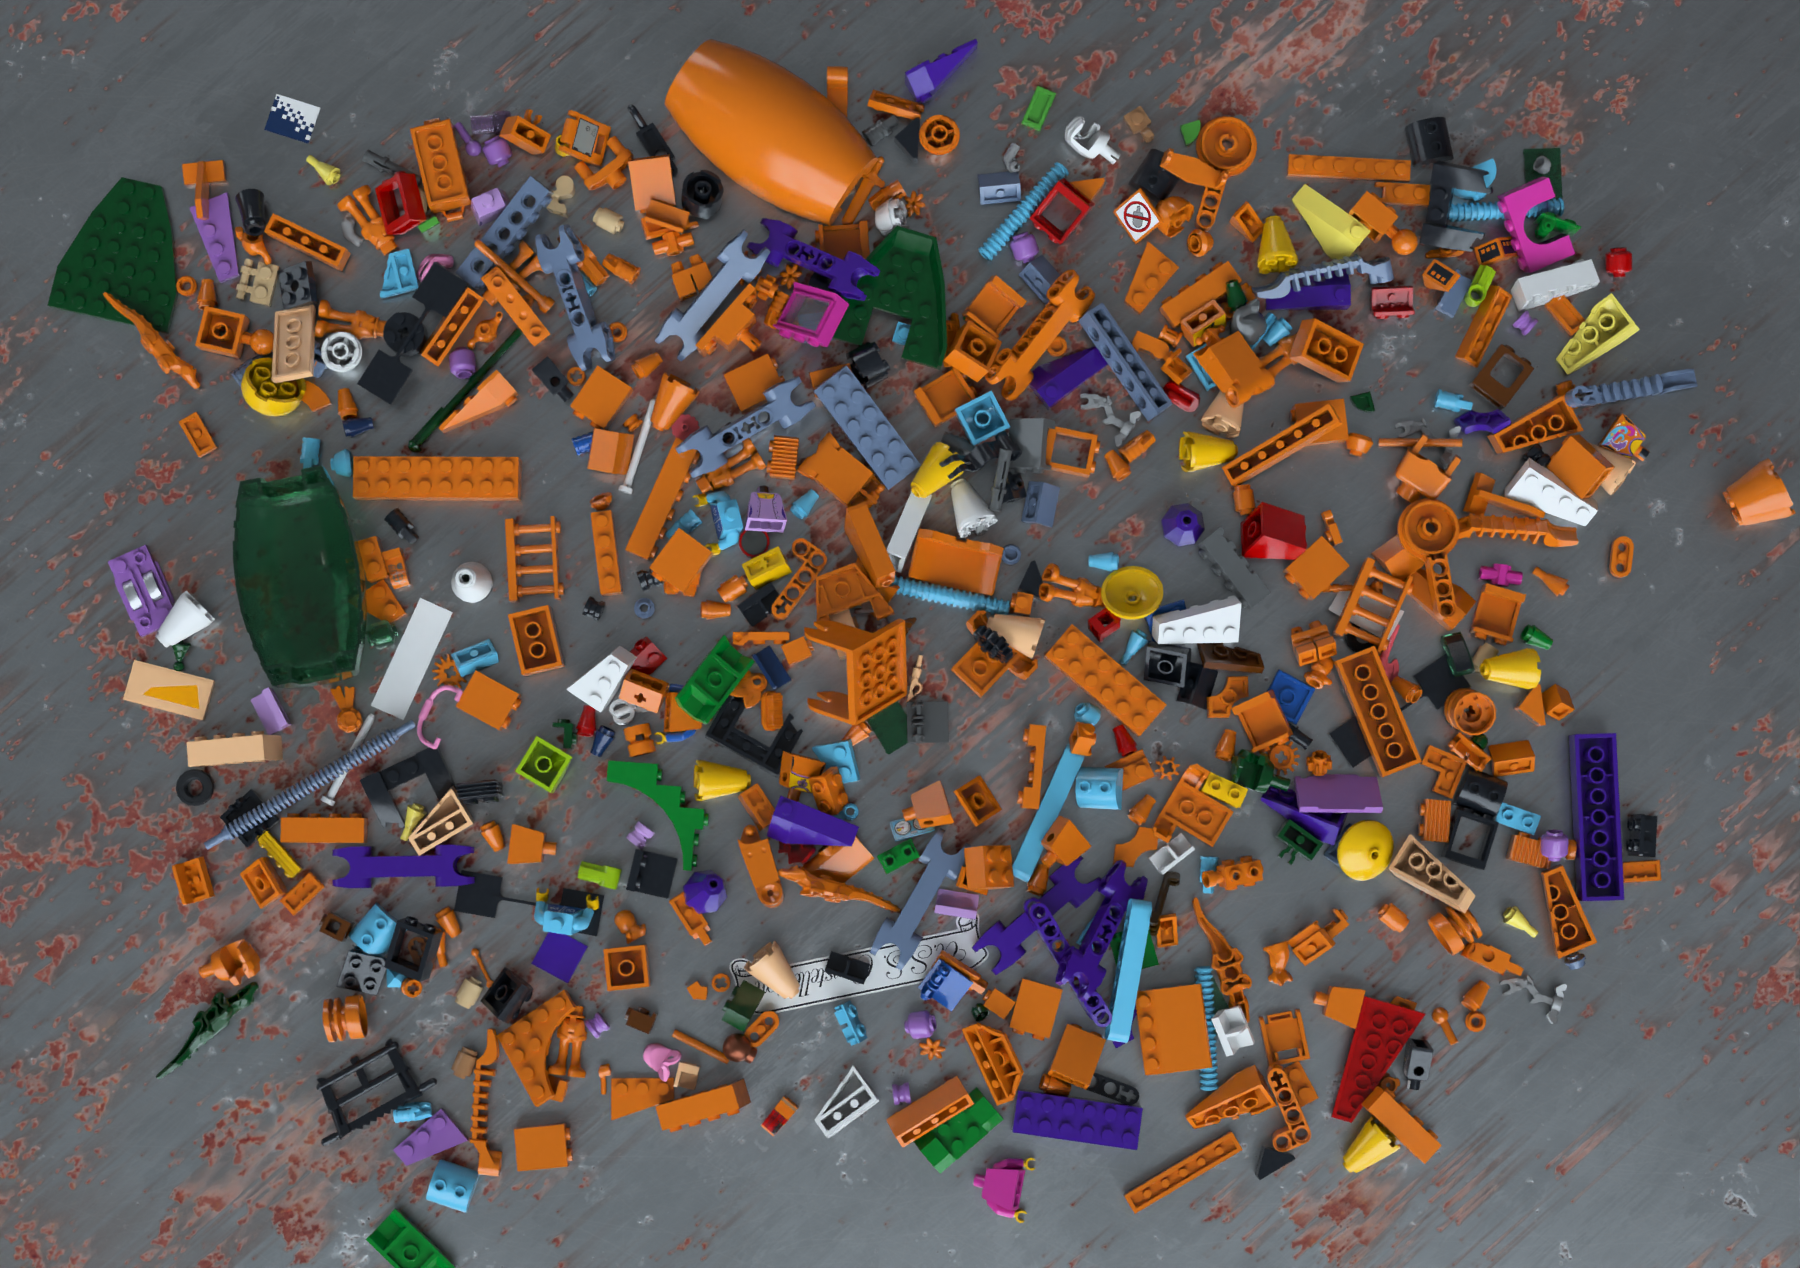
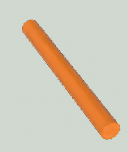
M1379 438V446L1413 447L1419 438ZM1428 439L1423 447H1462L1463 439Z

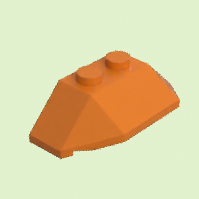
M975 1023L963 1028L962 1032L996 1105L998 1106L1013 1100L1024 1071L1007 1034L981 1023Z

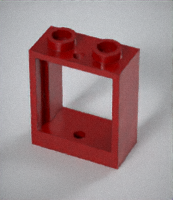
M405 171L396 172L392 178L382 181V184L375 188L386 235H403L426 221L415 174L406 173ZM399 188L405 214L401 217L394 190Z
M1063 178L1057 182L1029 219L1033 221V225L1037 229L1045 231L1052 242L1061 245L1066 242L1095 204ZM1059 192L1081 210L1065 233L1042 215Z

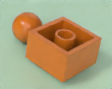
M1366 191L1348 214L1371 231L1367 237L1377 244L1386 234L1392 239V247L1398 254L1408 255L1414 252L1418 245L1416 234L1410 229L1399 230L1394 226L1393 223L1399 217L1396 215L1395 209L1389 205L1385 206L1380 202V197L1375 193Z
M205 306L195 346L200 350L241 359L244 344L250 345L252 350L260 355H267L273 352L274 334L267 329H258L254 333H249L247 331L250 319L246 315ZM226 330V333L223 336H221L220 332H224Z

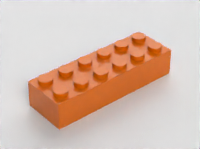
M1073 624L1070 625L1044 656V658L1137 737L1141 736L1167 705Z
M1372 646L1334 661L1380 777L1388 776L1422 762L1376 647Z

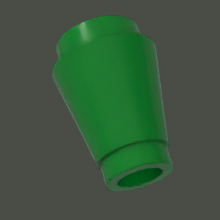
M1526 625L1520 636L1525 644L1546 650L1553 643V639L1535 625Z

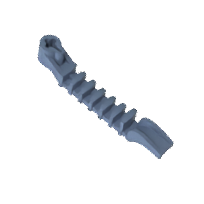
M1354 254L1352 257L1344 256L1343 259H1332L1330 262L1322 261L1320 264L1313 263L1310 264L1311 266H1300L1298 269L1290 268L1289 271L1280 272L1279 276L1272 283L1253 287L1252 291L1259 298H1282L1290 292V280L1293 290L1298 292L1301 291L1298 278H1302L1303 284L1308 286L1311 285L1309 276L1313 275L1314 281H1321V273H1324L1326 279L1332 278L1331 271H1334L1337 277L1343 276V268H1345L1348 275L1354 274L1353 269L1355 268L1361 274L1368 273L1370 284L1389 282L1394 279V274L1389 257L1365 261L1358 254Z
M1694 368L1684 369L1661 375L1655 374L1649 378L1646 376L1639 380L1635 378L1628 382L1624 380L1619 383L1612 382L1608 385L1577 386L1565 394V402L1572 408L1594 406L1600 403H1613L1618 400L1625 401L1630 398H1643L1648 395L1654 396L1659 393L1665 394L1694 388L1698 385Z

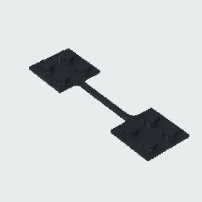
M434 263L412 296V298L425 305L424 312L396 356H389L383 351L378 350L357 384L391 405L413 371L400 361L405 348L430 311H435L447 318L468 283Z
M1448 653L1414 675L1422 688L1420 698L1428 697L1437 710L1444 706L1447 697L1453 691L1471 687L1461 671H1456L1454 661ZM1409 702L1401 707V711L1412 705V703ZM1356 716L1329 734L1352 768L1371 756Z
M461 870L462 875L475 877V883L458 886L454 911L495 918L497 905L502 900L536 906L535 902L503 897L500 893L503 877ZM563 888L562 899L559 904L562 906L585 909L587 908V895H591V900H595L598 896L599 908L593 910L594 914L588 928L577 932L597 936L605 895Z

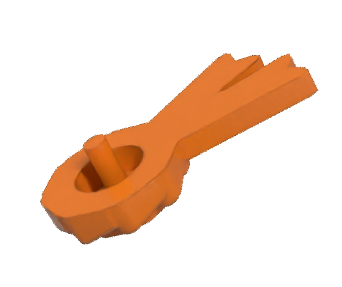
M337 686L336 689H330L341 709L337 716L338 727L346 733L356 732L363 724L362 714L354 708L356 689L355 687L348 688L345 686L344 698L341 687Z

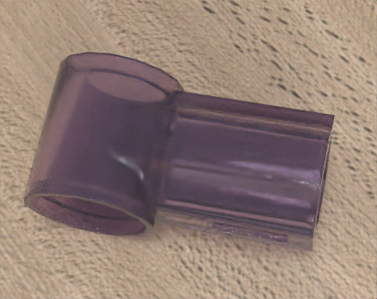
M496 111L492 115L471 116L472 134L494 133L495 135H500L506 118L511 117V112Z

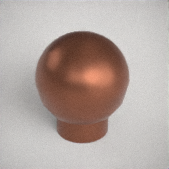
M731 1034L723 1043V1053L730 1061H745L750 1064L756 1057L757 1048L751 1047L750 1040L743 1034Z

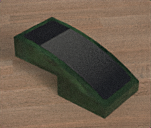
M1461 632L1441 636L1440 642L1448 656L1447 663L1454 677L1474 673V665Z

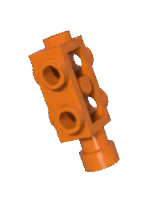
M1251 855L1241 856L1240 861L1234 862V859L1222 860V865L1216 866L1217 871L1208 870L1202 873V882L1206 888L1219 884L1220 887H1225V890L1238 889V885L1245 887L1256 885L1255 882L1263 880L1261 860L1253 859Z

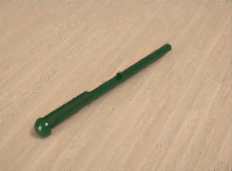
M516 328L483 366L468 379V382L444 408L441 407L412 440H409L408 448L414 453L422 451L419 447L523 334L519 329Z

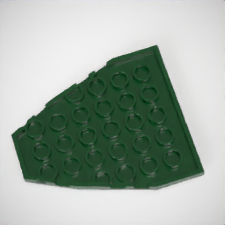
M121 177L92 211L58 264L47 306L135 326L132 321L119 313L103 295L104 292L112 294L115 299L120 300L123 305L143 315L156 331L169 334L178 291L176 288L177 271L174 262V234L162 186Z

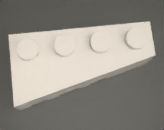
M1580 259L1571 265H1562L1552 270L1518 278L1510 291L1518 312H1522L1547 304L1556 297L1563 295L1568 297L1595 288L1600 280L1592 259L1586 261Z
M1530 458L1527 459L1504 488L1505 498L1533 506L1545 513L1586 526L1598 511L1595 499L1592 497L1580 499L1556 475Z
M1233 595L1229 596L1228 599L1210 601L1209 604L1190 606L1189 609L1175 610L1153 616L1152 637L1158 644L1238 642L1242 603Z

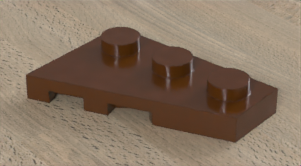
M1197 643L1203 668L1263 673L1265 667L1259 653L1237 646L1234 649L1224 646L1223 643Z

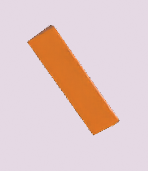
M1489 286L1486 297L1481 302L1455 355L1457 359L1475 368H1478L1512 298V295L1500 286Z

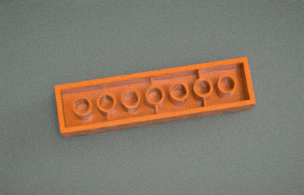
M353 456V498L356 500L521 501L522 460L519 457Z

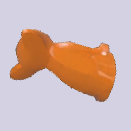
M1288 940L1263 948V951H1266L1269 955L1270 966L1273 970L1268 976V980L1280 986H1283L1286 981H1293L1291 974L1285 970L1289 959Z

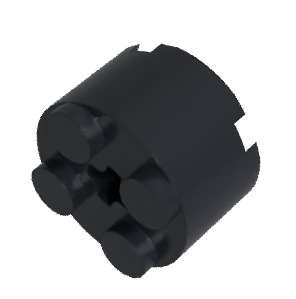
M700 170V172H692L687 175L683 182L681 194L683 209L689 211L692 216L702 219H709L717 213L721 207L724 191L720 178L708 170Z
M395 313L387 320L384 326V340L396 354L408 337H403L402 334L407 332L410 334L419 319L411 313ZM421 323L401 355L402 357H411L418 354L428 340V333L423 323Z
M875 341L872 343L866 342L846 353L847 360L850 358L852 360L850 366L854 376L861 385L865 384V390L888 378V371L890 370L888 362L885 359H881L879 355L880 349Z

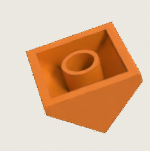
M594 428L587 469L626 475L630 465L634 434Z
M1398 534L1372 552V556L1387 574L1402 581L1425 565L1422 560L1410 555L1403 548Z
M980 775L953 791L975 827L1002 810Z
M268 857L258 858L240 873L260 909L288 893L287 888Z

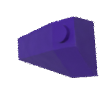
M976 39L956 47L951 51L952 54L950 55L942 53L932 63L927 60L905 72V85L915 102L926 103L933 98L932 95L942 87L977 49L978 42Z
M1094 346L1039 365L1032 371L1034 377L1028 386L1046 409L1049 410L1107 366L1108 363L1097 347Z
M1269 786L1266 793H1263L1261 797L1262 802L1286 819H1290L1318 840L1333 846L1341 833L1348 813L1299 812L1296 793L1293 789L1284 791Z

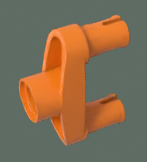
M616 136L611 137L606 142L616 155V158L594 174L584 161H580L574 167L584 180V185L590 191L598 189L607 183L612 189H617L627 180L622 171L629 165L628 161L633 159L634 155L628 148L626 149Z

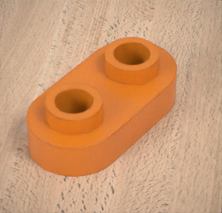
M1625 536L1616 538L1611 545L1609 571L1617 578L1627 576L1632 569L1634 544L1630 538ZM1619 544L1624 545V551L1619 550ZM1617 564L1622 566V571L1616 569Z
M765 1011L748 1027L744 1035L750 1040L751 1047L760 1046L776 1030L779 1025L778 1015L773 1011ZM767 1017H771L773 1019V1023L771 1025H767L765 1023V1019ZM756 1032L759 1036L758 1039L753 1040L751 1033Z

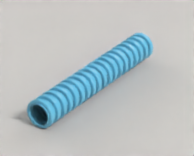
M1055 162V167H1051L1050 172H1046V177L1043 176L1041 178L1042 181L1037 182L1038 185L1033 187L1034 190H1030L1029 195L1025 196V200L1020 201L1021 204L1016 206L1017 209L1012 210V214L1008 215V219H1004V223L999 225L1000 228L995 229L996 232L991 234L992 237H988L987 242H983V247H979L978 250L984 258L992 261L993 256L998 254L997 251H1001V247H1005V242L1010 241V237L1014 236V232L1017 233L1019 231L1018 228L1023 227L1022 223L1027 222V218L1031 217V213L1035 212V209L1039 207L1057 182L1069 175V171L1065 166Z
M1552 198L1532 207L1526 214V217L1530 218L1533 216L1536 218L1542 212H1551L1562 216L1564 213V201L1562 198H1558V200ZM1490 201L1488 204L1486 202L1481 204L1479 202L1475 204L1471 202L1469 205L1467 203L1462 205L1460 203L1456 205L1452 203L1449 220L1451 222L1455 220L1460 222L1461 219L1463 221H1467V219L1479 221L1480 218L1482 220H1486V218L1498 220L1499 217L1501 219H1505V217L1498 208V201L1494 203Z
M895 575L894 582L890 585H898L900 587L896 592L898 595L903 593V596L907 594L909 597L915 596L916 599L918 597H921V600L928 599L929 602L934 600V603L939 601L940 604L947 603L948 606L953 604V607H956L957 605L961 609L966 607V610L971 608L972 611H975V609L991 613V615H1008L1011 603L1010 600L1003 601L1004 599L1002 598L997 600V597H994V599L991 596L984 597V594L979 596L978 593L974 595L970 591L966 593V590L961 592L959 589L953 590L952 587L947 589V586H944V588L940 587L941 585L934 586V583L929 585L928 582H925V584L920 580L915 582V579L911 581L909 578L903 579L902 576L897 578V575Z
M1199 966L1194 968V971L1197 973L1195 975V978H1197L1195 984L1201 983L1213 1066L1212 1068L1200 1069L1199 1076H1202V1079H1200V1083H1202L1200 1089L1212 1091L1219 1088V1085L1216 1083L1218 1082L1216 1078L1218 1076V1072H1216V1069H1218L1216 1063L1218 1061L1215 1059V1056H1217V1052H1215L1217 1046H1215V1043L1217 1041L1214 1039L1216 1033H1214L1215 1027L1211 1020L1215 1015L1213 1013L1215 1001L1212 1000V997H1214L1212 993L1214 981L1211 980L1213 968L1211 966Z

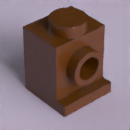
M329 912L328 915L324 914L319 923L321 926L319 931L340 942H345L355 923L333 912ZM335 922H338L340 924L338 930H335L333 928V924Z
M638 1006L637 1009L629 1007L624 1019L627 1020V1026L650 1034L658 1013L654 1012L652 1015H649L650 1011Z

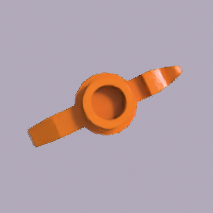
M1440 247L1439 249L1428 251L1425 253V257H1457L1465 251Z

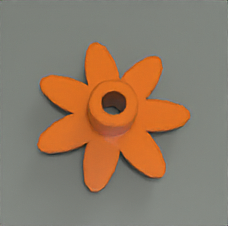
M912 191L911 198L908 196L904 197L908 203L905 205L908 210V217H911L914 212L916 215H920L919 208L925 207V203L920 202L923 194L917 196L916 192Z
M787 264L786 272H780V275L784 277L780 285L787 283L788 290L791 289L792 283H799L798 277L802 275V272H796L798 269L797 264L792 268Z
M927 1037V1044L919 1043V1046L923 1048L920 1055L928 1054L930 1061L934 1056L941 1059L942 1055L940 1052L946 1050L945 1047L939 1046L940 1039L932 1042Z

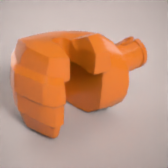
M240 939L213 952L211 962L199 967V974L202 978L215 974L218 979L230 981L234 986H238L242 983L244 975L251 978L260 971V957L248 941Z

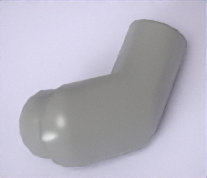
M1015 143L1010 144L1003 157L1005 167L1010 173L1020 170V164H1018L1015 157L1020 146Z
M346 217L341 222L343 236L359 247L363 243L364 238L354 232L355 220L352 217Z

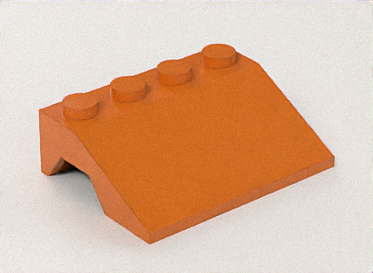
M1201 983L1139 990L1136 997V1010L1145 1075L1212 1068Z

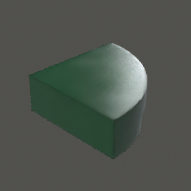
M1370 391L1349 397L1351 403L1358 410L1367 413L1375 412Z

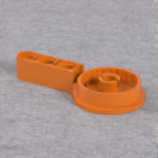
M1231 116L1217 117L1206 123L1200 130L1196 140L1198 159L1220 173L1224 170L1228 171L1226 181L1229 177L1244 172L1252 164L1257 151V141L1252 129L1244 121ZM1222 142H1231L1232 148L1225 150ZM1226 182L1219 189L1204 188L1194 225L1196 229L1208 232L1212 228ZM1212 198L1215 201V205L1208 206L1205 199ZM1206 217L1210 224L1202 225L1199 219Z
M1424 498L1412 502L1403 510L1398 520L1397 534L1403 548L1410 555L1424 562L1434 615L1440 620H1445L1454 616L1457 611L1447 554L1458 541L1459 522L1456 514L1447 504L1437 499ZM1427 523L1434 526L1433 534L1427 531ZM1434 564L1441 566V574H1437L1434 571ZM1438 584L1445 587V594L1438 592ZM1442 604L1448 606V615L1442 613Z

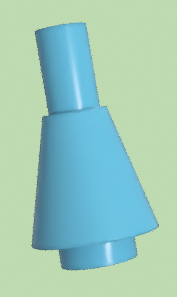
M1139 629L1136 632L1132 630L1125 649L1126 651L1119 662L1126 666L1131 657L1149 642L1146 639L1148 635Z

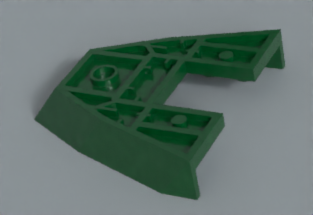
M896 226L865 259L881 271L878 276L865 275L858 280L857 288L867 295L866 299L861 301L845 298L840 295L841 298L849 303V306L832 339L861 346L874 308L912 320L901 359L941 370L947 350L945 281L937 238Z

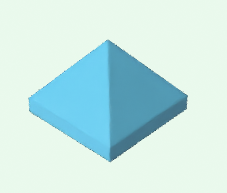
M387 969V987H401L403 980L408 978Z

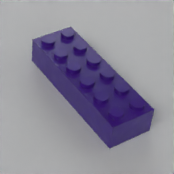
M1017 1089L1011 1130L1013 1133L1137 1150L1143 1108L1136 1105Z

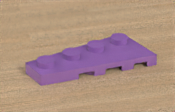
M228 192L209 199L208 220L197 218L195 205L189 207L220 283L240 276Z

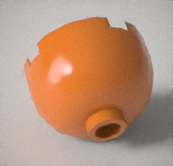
M1171 196L1159 201L1155 209L1163 222L1157 228L1169 238L1176 236L1185 228L1181 226L1185 220L1189 222L1192 218L1194 206L1188 200L1179 196Z

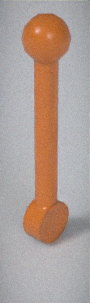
M473 948L471 954L475 956L486 978V986L490 988L494 981L490 979L479 957V950Z

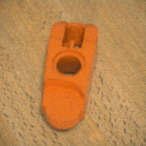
M1468 942L1461 953V956L1501 975H1504L1507 970L1510 973L1521 976L1524 968L1510 962L1512 958L1510 954L1491 945Z

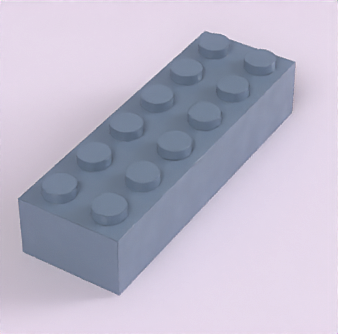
M843 366L813 389V392L882 484L885 485L886 489L889 490L921 466L848 366Z

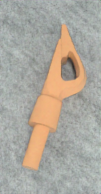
M918 655L915 668L913 667L906 703L923 689V685L919 681L922 669H920L923 659L922 655ZM916 685L919 686L918 691L913 694L914 687Z

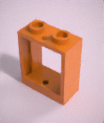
M1055 426V429H1048L1045 463L1051 465V470L1089 478L1090 473L1095 471L1096 461H1093L1094 453L1099 452L1101 441H1097L1098 435ZM1056 434L1091 441L1085 469L1050 462Z

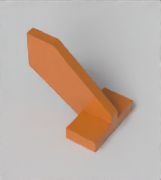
M224 160L182 164L184 185L196 184L195 206L198 219H209V183L227 181Z
M1476 472L1463 509L1464 512L1480 516V514H1485L1489 503L1526 517L1544 518L1545 512L1533 506L1492 494L1496 480L1483 473Z

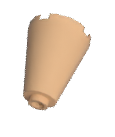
M1220 390L1201 418V421H1203L1202 426L1215 435L1219 436L1221 432L1226 434V438H1236L1241 431L1244 403L1236 408H1232L1226 400L1225 393H1222Z
M1590 443L1615 466L1601 484L1602 488L1612 496L1626 480L1625 478L1628 473H1631L1636 462Z
M995 614L994 618L989 617L986 628L997 631L998 636H1003L1006 639L1005 642L1010 647L1033 659L1045 619Z
M773 941V944L771 942L767 943L753 955L752 963L747 961L744 969L784 999L788 997L792 999L799 993L798 988L800 984L776 941Z

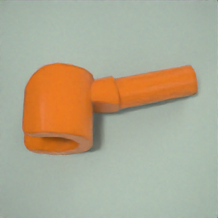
M609 1064L601 1065L598 1070L601 1081V1094H606L605 1076L611 1075Z

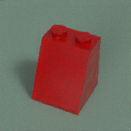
M1261 502L1241 522L1242 556L1245 558L1296 560L1307 548L1305 516Z

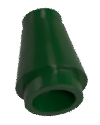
M1234 279L1226 282L1228 307L1231 308V311L1246 305L1248 300L1238 280Z

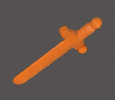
M879 156L878 161L868 175L865 176L863 174L861 176L863 180L842 218L843 225L853 224L874 185L879 188L885 186V182L877 176L884 163V157Z

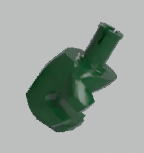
M1241 749L1232 759L1230 770L1232 782L1260 793H1266L1269 786L1284 791L1288 790L1291 779L1274 774V764L1269 760L1266 753L1262 752L1258 756L1249 750Z

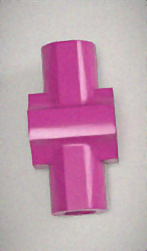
M1492 564V567L1481 565L1478 577L1479 579L1490 580L1491 585L1509 587V584L1520 585L1523 573L1513 571L1511 566L1505 564Z

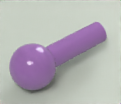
M461 122L456 123L454 127L466 143L465 149L467 154L470 156L479 155L482 150L481 144L471 138Z

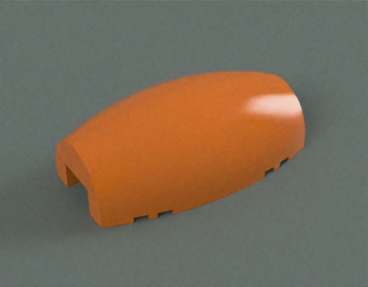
M709 39L702 43L684 63L673 80L665 98V106L678 126L696 148L719 170L758 198L810 221L832 226L843 210L840 206L861 176L863 174L867 176L878 161V158L863 136L848 118L823 94L785 67L759 54L714 39Z

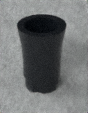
M258 189L242 190L236 195L235 200L240 210L245 232L247 235L252 236L262 235L266 224L264 194Z

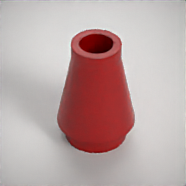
M584 705L576 727L578 730L577 734L580 736L593 737L594 732H596V709L589 705Z
M1124 724L1112 729L1118 753H1121L1122 757L1137 751V743L1126 730Z

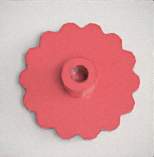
M682 414L671 426L672 434L675 438L677 437L684 441L691 433L700 429L698 426L699 422L695 420L694 416L691 417L690 414Z

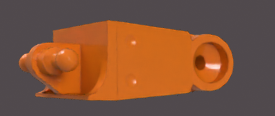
M1219 325L1218 328H1207L1202 336L1197 337L1195 340L1197 345L1206 342L1207 346L1193 353V355L1221 392L1225 393L1226 400L1232 408L1240 406L1247 402L1251 396L1258 395L1274 386L1275 379L1267 369L1262 368V363L1239 331L1226 338H1220L1219 333L1225 331L1224 325Z
M829 431L818 443L816 453L807 457L796 469L798 473L816 481L847 508L862 502H866L868 508H871L878 503L879 494L885 490V485L880 484L881 482L874 476V473L842 448Z
M747 825L743 830L741 840L738 839L742 856L761 903L768 908H777L784 901V891L777 873L778 870L768 838L760 839L758 830L754 825Z

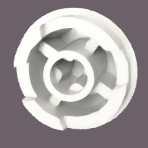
M890 198L876 208L875 224L883 237H887L896 226L910 229V225H906V215H908L904 202H899V198L894 200Z
M336 332L325 339L321 348V356L325 365L331 370L347 372L355 368L360 362L362 346L353 334Z

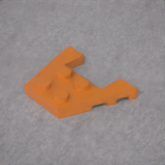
M855 563L816 577L817 621H831L829 616L868 601L871 602L877 621L895 614L892 607L889 606Z

